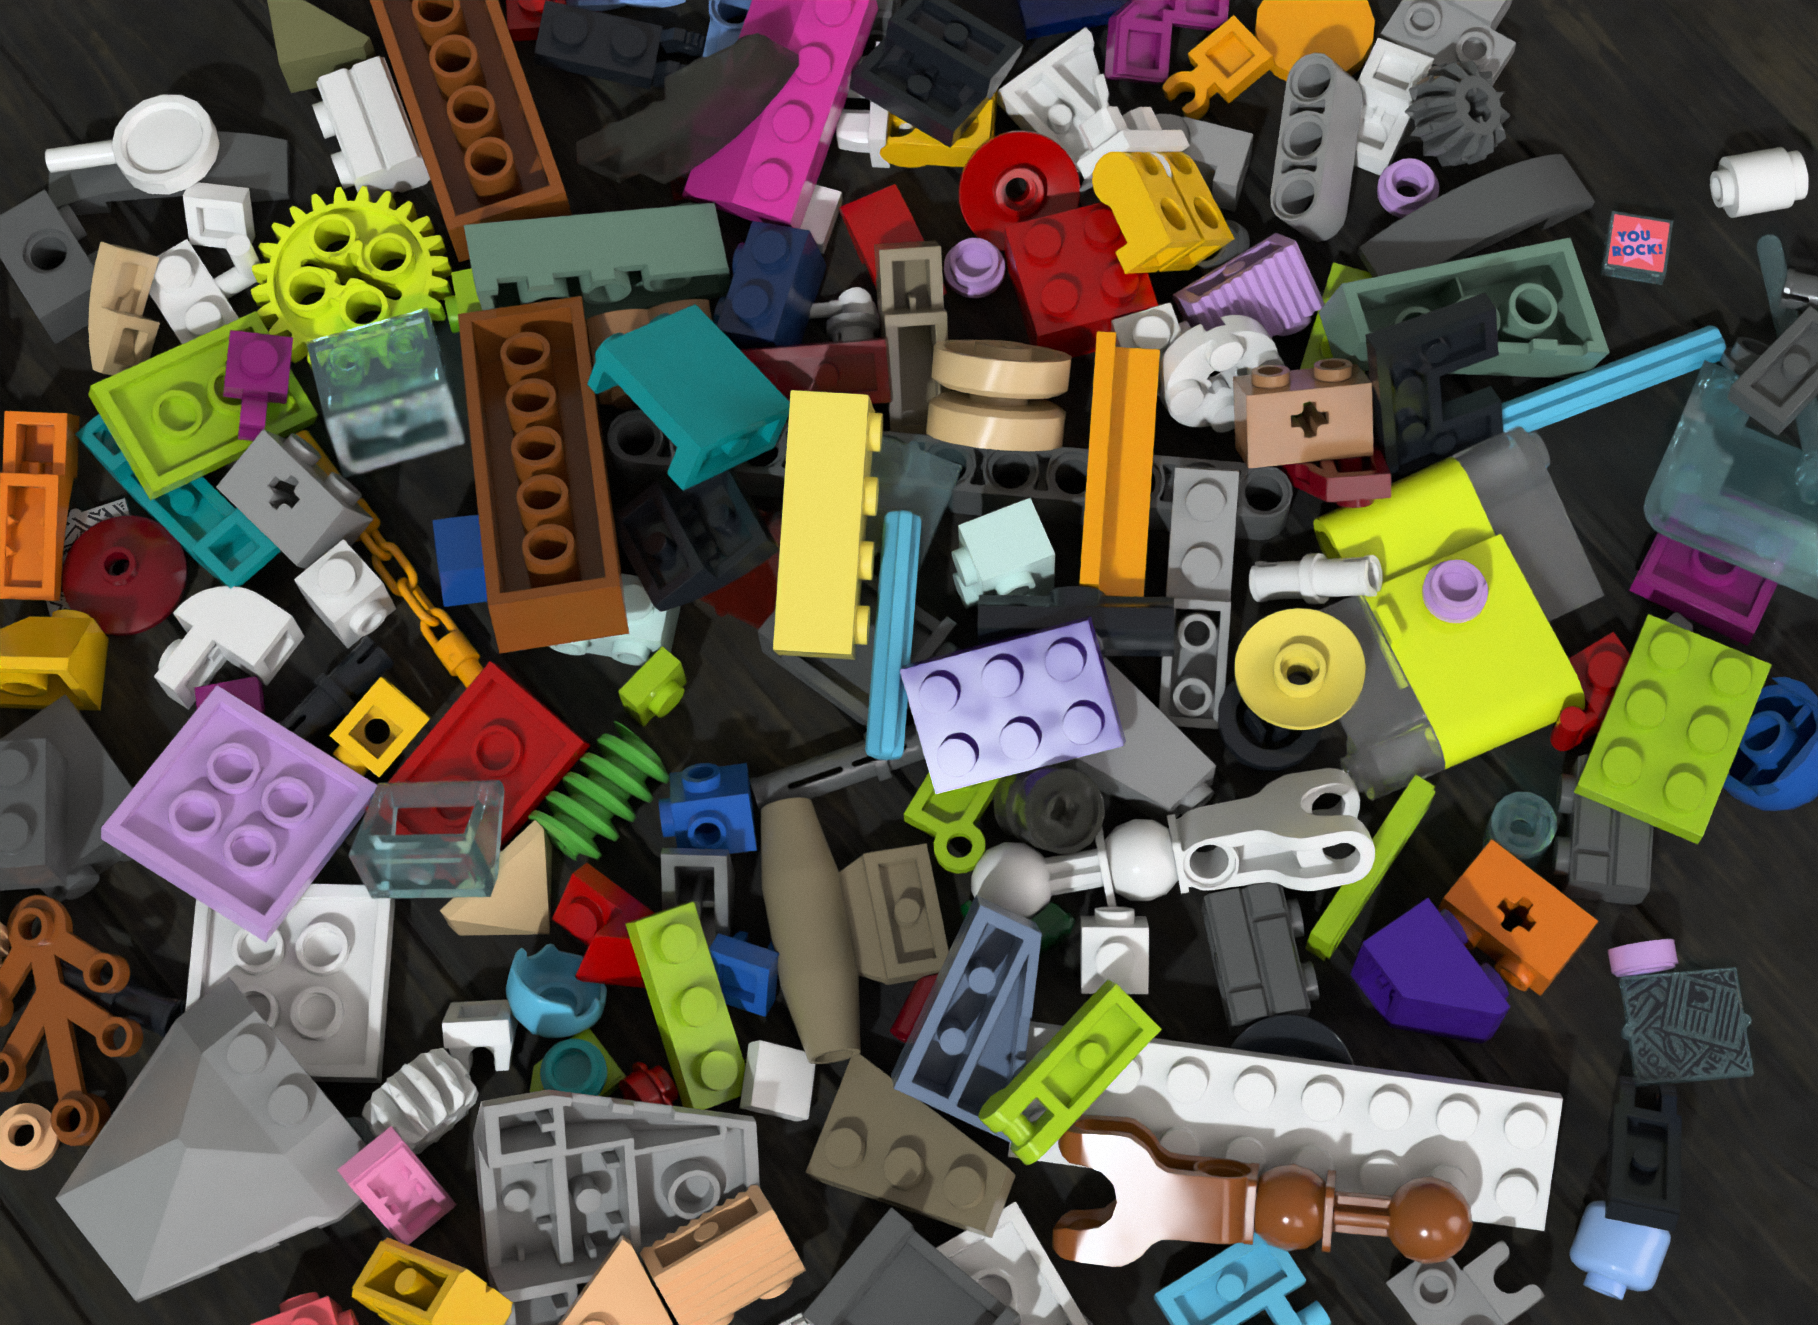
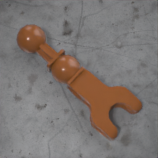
M1081 1115L1058 1139V1147L1062 1157L1071 1164L1082 1165L1101 1171L1114 1185L1116 1199L1106 1207L1071 1210L1062 1215L1056 1223L1052 1235L1053 1249L1061 1258L1070 1261L1122 1267L1141 1257L1152 1244L1160 1240H1181L1215 1244L1244 1243L1253 1245L1254 1233L1268 1245L1285 1251L1305 1249L1322 1239V1252H1330L1332 1232L1389 1237L1393 1245L1406 1258L1423 1264L1444 1262L1459 1252L1468 1241L1473 1225L1471 1207L1463 1194L1450 1182L1433 1176L1411 1179L1399 1187L1392 1196L1335 1191L1336 1170H1328L1327 1183L1313 1170L1294 1163L1275 1166L1259 1176L1260 1163L1248 1164L1232 1159L1172 1153L1161 1146L1154 1133L1134 1118L1120 1116Z

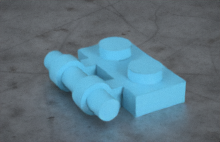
M1254 1233L1253 1245L1235 1243L1154 1295L1156 1303L1170 1325H1241L1264 1309L1274 1325L1331 1324L1330 1318L1318 1301L1295 1313L1285 1296L1304 1285L1306 1279L1288 1251L1268 1245L1256 1233Z

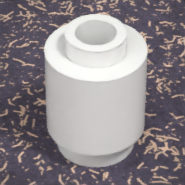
M1783 147L1722 157L1719 162L1718 171H1713L1710 177L1711 195L1715 205L1718 208L1724 207L1727 215L1731 218L1790 208L1795 200L1804 199L1808 192V172L1804 158L1799 151L1787 152Z

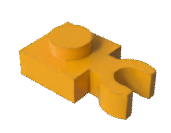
M1233 15L1188 53L1190 63L1195 69L1191 72L1182 71L1173 74L1166 80L1162 89L1165 98L1169 102L1182 92L1194 93V99L1182 108L1184 117L1199 120L1207 112L1210 98L1218 92L1229 104L1275 65L1273 56Z

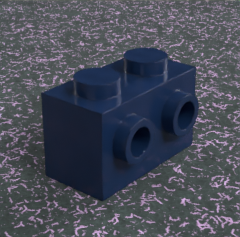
M752 221L746 241L738 244L733 257L732 270L734 276L728 294L719 299L714 313V324L738 349L801 344L810 318L811 307L815 303L827 267L810 230Z

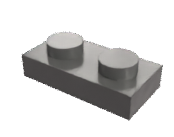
M1809 306L1732 384L1727 397L1730 402L1777 436L1818 395V311Z

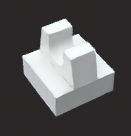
M508 1000L450 1003L442 1022L444 1048H449L451 1057L453 1059L457 1058L468 1072H470L473 1064L472 1050L477 1047H486L493 1053L496 1071L509 1070L512 1063L518 1020L512 1015Z

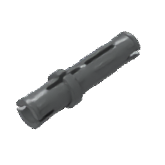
M915 723L906 725L904 754L900 759H873L852 766L853 761L869 756L865 751L867 733L865 732L863 733L865 740L808 758L802 762L757 778H749L760 812L765 805L778 800L797 797L813 799L876 776L879 782L892 778L890 771L925 759ZM838 766L842 767V770L793 788L788 787V784Z

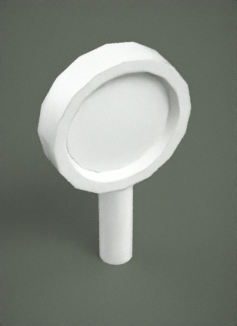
M162 94L143 100L129 110L115 128L113 140L46 149L45 159L47 168L51 173L117 164L133 187L149 194L169 195L190 188L205 177L216 161L220 143L215 125L208 113L197 101L183 95Z

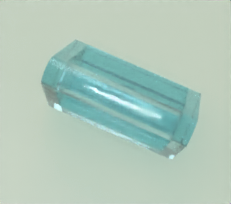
M500 780L379 783L348 855L371 898L491 897L499 870L505 793L503 783ZM474 807L464 834L395 835L398 808Z

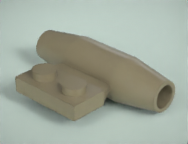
M801 797L778 800L765 805L761 809L762 891L773 949L779 953L777 970L780 986L808 1062L811 1064H827L843 1061L861 1052L859 976L885 983V985L919 980L925 976L939 974L949 953L927 843L864 853L860 858L838 872L812 801Z

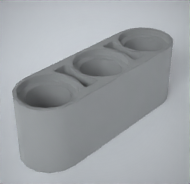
M1322 53L1305 55L1296 61L1289 72L1286 81L1270 195L1271 208L1274 214L1306 239L1315 242L1330 239L1344 225L1348 209L1362 106V89L1359 83L1335 61ZM1321 143L1317 150L1313 152L1314 148ZM1313 200V203L1310 205V207L1306 211H1304L1308 203Z

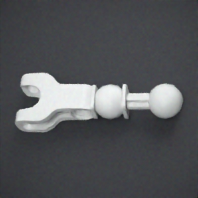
M1324 768L1284 775L1270 782L1259 793L1251 797L1198 807L1187 811L1179 819L1175 818V814L1167 815L1169 828L1154 820L1133 819L1116 826L1109 836L1104 839L1102 826L1094 827L1097 849L1044 858L1040 852L1025 843L1004 842L988 849L977 862L971 876V891L974 898L976 895L1029 920L1043 911L1053 895L1104 887L1108 907H1116L1114 892L1130 901H1151L1166 895L1178 880L1181 894L1188 893V887L1200 890H1219L1265 882L1278 883L1295 890L1315 891L1346 885L1363 879L1373 866L1375 847L1369 831L1357 819L1360 809V797L1354 781L1342 770ZM1335 793L1341 796V800L1333 808L1312 810L1313 802L1322 794ZM1339 843H1349L1356 847L1351 855L1343 859H1333L1325 855L1322 850L1325 847ZM1204 845L1218 846L1209 852L1195 851Z

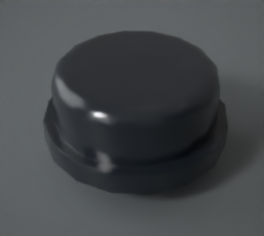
M1292 673L1288 677L1289 682L1292 684H1308L1302 676L1296 673ZM1236 680L1227 686L1218 706L1217 728L1225 747L1241 764L1257 771L1276 772L1299 764L1314 751L1323 731V726L1309 730H1293L1282 728L1263 720L1244 702L1237 688Z

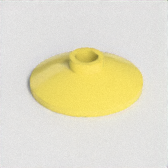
M1295 608L1275 612L1253 625L1239 644L1234 670L1239 693L1247 706L1256 715L1282 728L1309 730L1336 721L1352 708L1360 696L1364 685L1366 665L1364 653L1358 639L1345 624L1321 611ZM1301 671L1307 673L1311 677V681L1308 684L1296 685L1290 683L1288 677L1294 672Z

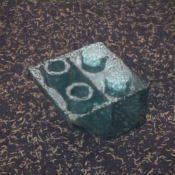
M428 307L307 341L324 419L344 478L465 443L464 422Z

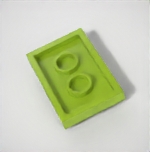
M256 311L90 386L88 393L90 399L150 501L238 460L253 442L238 439L242 399L223 397L230 330L270 335ZM291 369L286 404L267 402L264 430L283 438L314 424L318 416Z
M1648 614L1574 793L1698 844L1704 835L1772 664Z

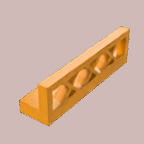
M1097 331L1079 586L1099 589L1106 596L1144 597L1160 350L1116 347V332Z

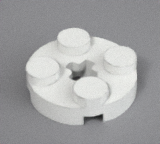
M1223 316L1221 319L1225 325L1215 327L1207 332L1202 324H1199L1182 334L1164 353L1159 362L1158 372L1161 388L1160 391H1157L1169 414L1179 423L1191 427L1212 426L1216 432L1221 433L1234 429L1233 376L1251 375L1253 368L1263 365L1285 366L1278 355L1274 341L1266 329L1257 320L1248 316ZM1213 371L1220 372L1219 374L1213 377H1209V375Z

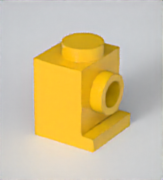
M380 677L330 734V737L340 744L333 754L344 765L362 776L371 770L375 775L381 777L432 717L386 678ZM372 719H382L389 725L390 735L385 742L373 743L367 738L366 726Z

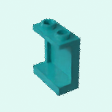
M696 304L671 315L669 313H662L645 326L626 334L619 332L608 337L595 353L596 362L587 383L595 394L619 385L677 447L667 474L683 491L773 449L789 416L790 402Z

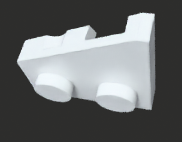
M1086 27L1000 88L997 93V104L1023 131H1032L1045 135L1058 143L1067 152L1077 169L1079 181L1083 180L1084 177L1077 162L1091 152L1079 125L1101 108L1109 106L1107 84L1104 74L1099 72L1095 59L1092 33Z

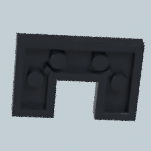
M1486 293L1365 335L1369 378L1372 383L1375 440L1391 472V483L1448 457H1454L1460 463L1504 447L1502 403L1491 386L1445 403L1441 402L1440 376L1499 355L1496 307Z

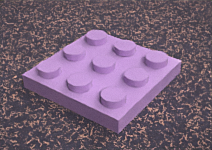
M217 685L101 827V839L262 941L267 942L367 811L366 808L377 796L379 786Z

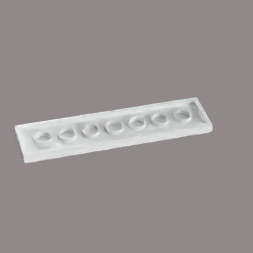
M1030 1021L1026 1065L1063 1026ZM1153 1038L1082 1115L1134 1118L1151 1130L1161 1146L1172 1153L1232 1159L1248 1164L1260 1163L1259 1176L1275 1166L1294 1163L1313 1170L1327 1183L1328 1170H1336L1335 1191L1392 1196L1399 1187L1411 1179L1433 1176L1450 1182L1463 1194L1471 1207L1472 1221L1544 1231L1563 1098L1560 1093ZM1035 1098L1022 1114L1030 1122H1033L1047 1109ZM1058 1141L1037 1160L1085 1167L1071 1164L1062 1157ZM1010 1143V1144H1009L1008 1157L1018 1158V1157L1011 1151V1149H1010L1011 1143Z

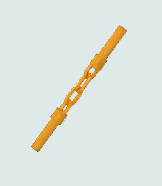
M303 430L296 433V435L304 439L319 452L321 458L316 464L328 476L331 472L341 476L309 431ZM360 498L357 503L373 520L355 542L362 541L372 553V565L393 594L406 600L421 620V632L433 648L434 653L451 676H458L465 687L468 688L484 669L478 661L480 658L479 653L448 613L441 608H435L423 590L417 585L418 576L414 567L396 544L386 542L378 531L381 524L380 519L371 510L366 501ZM392 555L408 575V578H400L397 583L381 562V560H390ZM442 621L450 633L438 640L431 631L430 626L436 627Z

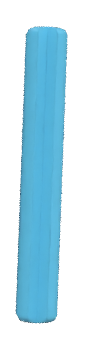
M1709 325L1502 403L1504 440L1516 438L1720 361L1724 350H1726L1725 341L1719 329Z
M905 510L888 512L883 522L865 745L867 755L879 760L900 759L904 754L908 698L900 669L903 665L911 663L921 534L920 516Z

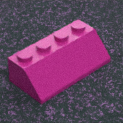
M752 0L684 188L683 198L700 204L715 203L716 209L750 221L800 229L850 91L852 71L860 63L878 12L876 0Z

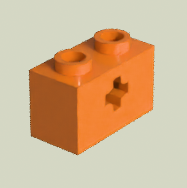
M1492 839L1445 895L1438 909L1439 912L1447 909L1461 924L1468 938V942L1464 944L1467 949L1473 950L1477 946L1497 962L1495 965L1496 971L1509 984L1522 991L1531 988L1540 996L1589 937L1598 923V920ZM1514 913L1520 916L1523 922L1521 926H1517L1512 932H1509L1501 924L1504 919L1510 918Z

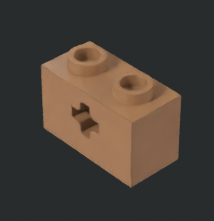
M1329 358L1315 362L1314 368L1290 371L1288 367L1282 365H1263L1253 368L1251 375L1233 376L1235 448L1248 468L1373 455L1372 383L1358 364H1352L1351 361L1346 359ZM1309 401L1312 403L1303 407V403ZM1302 413L1301 417L1295 418L1293 416Z

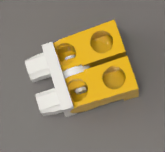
M862 56V57H861V60H860V63H861L867 56ZM999 87L976 119L951 148L873 102L870 103V110H842L836 127L838 148L870 153L872 167L890 168V164L907 168L925 165L964 167L973 152L984 142L995 136L997 93ZM851 89L847 98H865Z
M1105 106L1079 125L1091 152L1079 160L1077 165L1084 179H1092L1094 192L1099 200L1111 207L1127 241L1126 245L1115 252L1125 274L1149 273L1158 270L1160 272L1190 270L1235 239L1197 165L1189 155L1182 152L1190 146L1183 131L1162 130L1151 107H1138L1122 116L1118 107Z

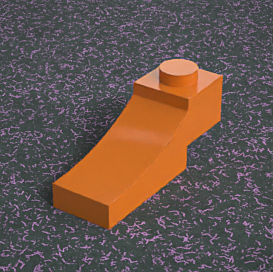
M5 411L2 473H0V599L60 601L67 515L74 478H77L79 439L75 433L79 431V416L68 413Z

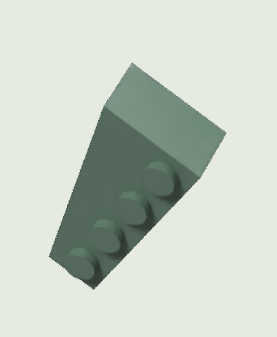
M683 203L671 207L464 225L475 289L482 310L582 296L585 317L588 319L616 310H648L673 301L688 299L708 300L727 296L731 285L715 203Z
M1571 238L1343 283L1319 311L1333 358L1349 360L1352 364H1358L1363 371H1369L1366 334L1482 293H1486L1496 307L1499 355L1448 374L1571 378L1593 369L1610 353Z

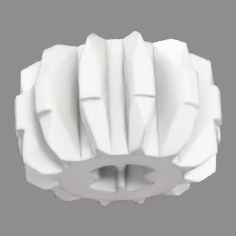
M444 1048L432 1049L428 1053H421L409 1064H404L393 1076L388 1077L387 1081L374 1091L371 1099L365 1103L362 1116L370 1126L369 1130L375 1138L392 1126L414 1154H420L434 1142L436 1143L446 1132L454 1129V1125L465 1117L469 1109L476 1103L479 1093L471 1081L470 1073L457 1058L453 1059Z

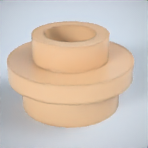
M33 1103L18 1104L6 1110L0 1116V1160L17 1170H32L47 1163L55 1154L60 1142L58 1135L55 1134L51 1127V1112ZM24 1125H32L34 1137L31 1142L25 1146H16L14 1137L17 1130Z

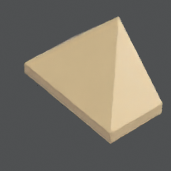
M534 820L440 910L449 926L459 936L550 934L552 844L544 828Z

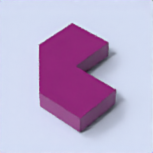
M1129 0L1109 18L1104 78L1153 85L1164 84L1168 79L1172 26L1214 32L1228 20L1229 0Z

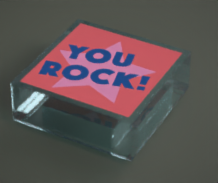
M1612 211L1608 220L1601 275L1662 285L1666 276L1673 221Z

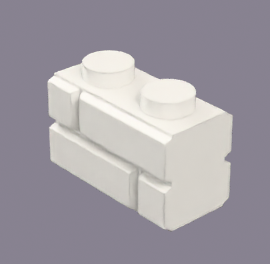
M377 56L354 64L350 70L343 68L318 78L316 83L323 101L312 104L324 138L327 139L336 135L342 151L331 154V158L343 189L355 185L357 192H359L362 186H367L372 202L375 203L386 190L390 191L393 196L397 191L403 193L428 183L430 180L428 171L384 57Z

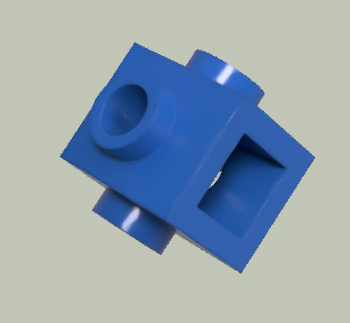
M700 763L689 766L681 772L670 773V798L659 799L660 820L664 838L675 836L677 848L728 850L729 854L757 850L755 815L747 763L720 767L711 763Z

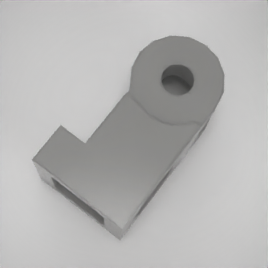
M1172 114L1155 115L1162 130L1183 131L1190 146L1182 152L1189 155L1197 165L1206 185L1212 190V196L1217 206L1235 212L1252 159L1253 134Z

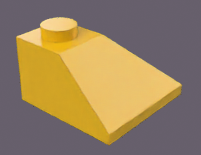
M56 610L52 612V617H28L0 629V708L44 709L63 695H66L78 710H101L109 638L96 621L88 614L80 611Z

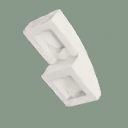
M1381 38L1377 39L1357 81L1362 89V106L1354 166L1381 176L1382 172L1391 165L1411 119L1404 112L1413 103L1409 89L1422 79V75L1429 73L1428 70L1432 68L1434 58Z

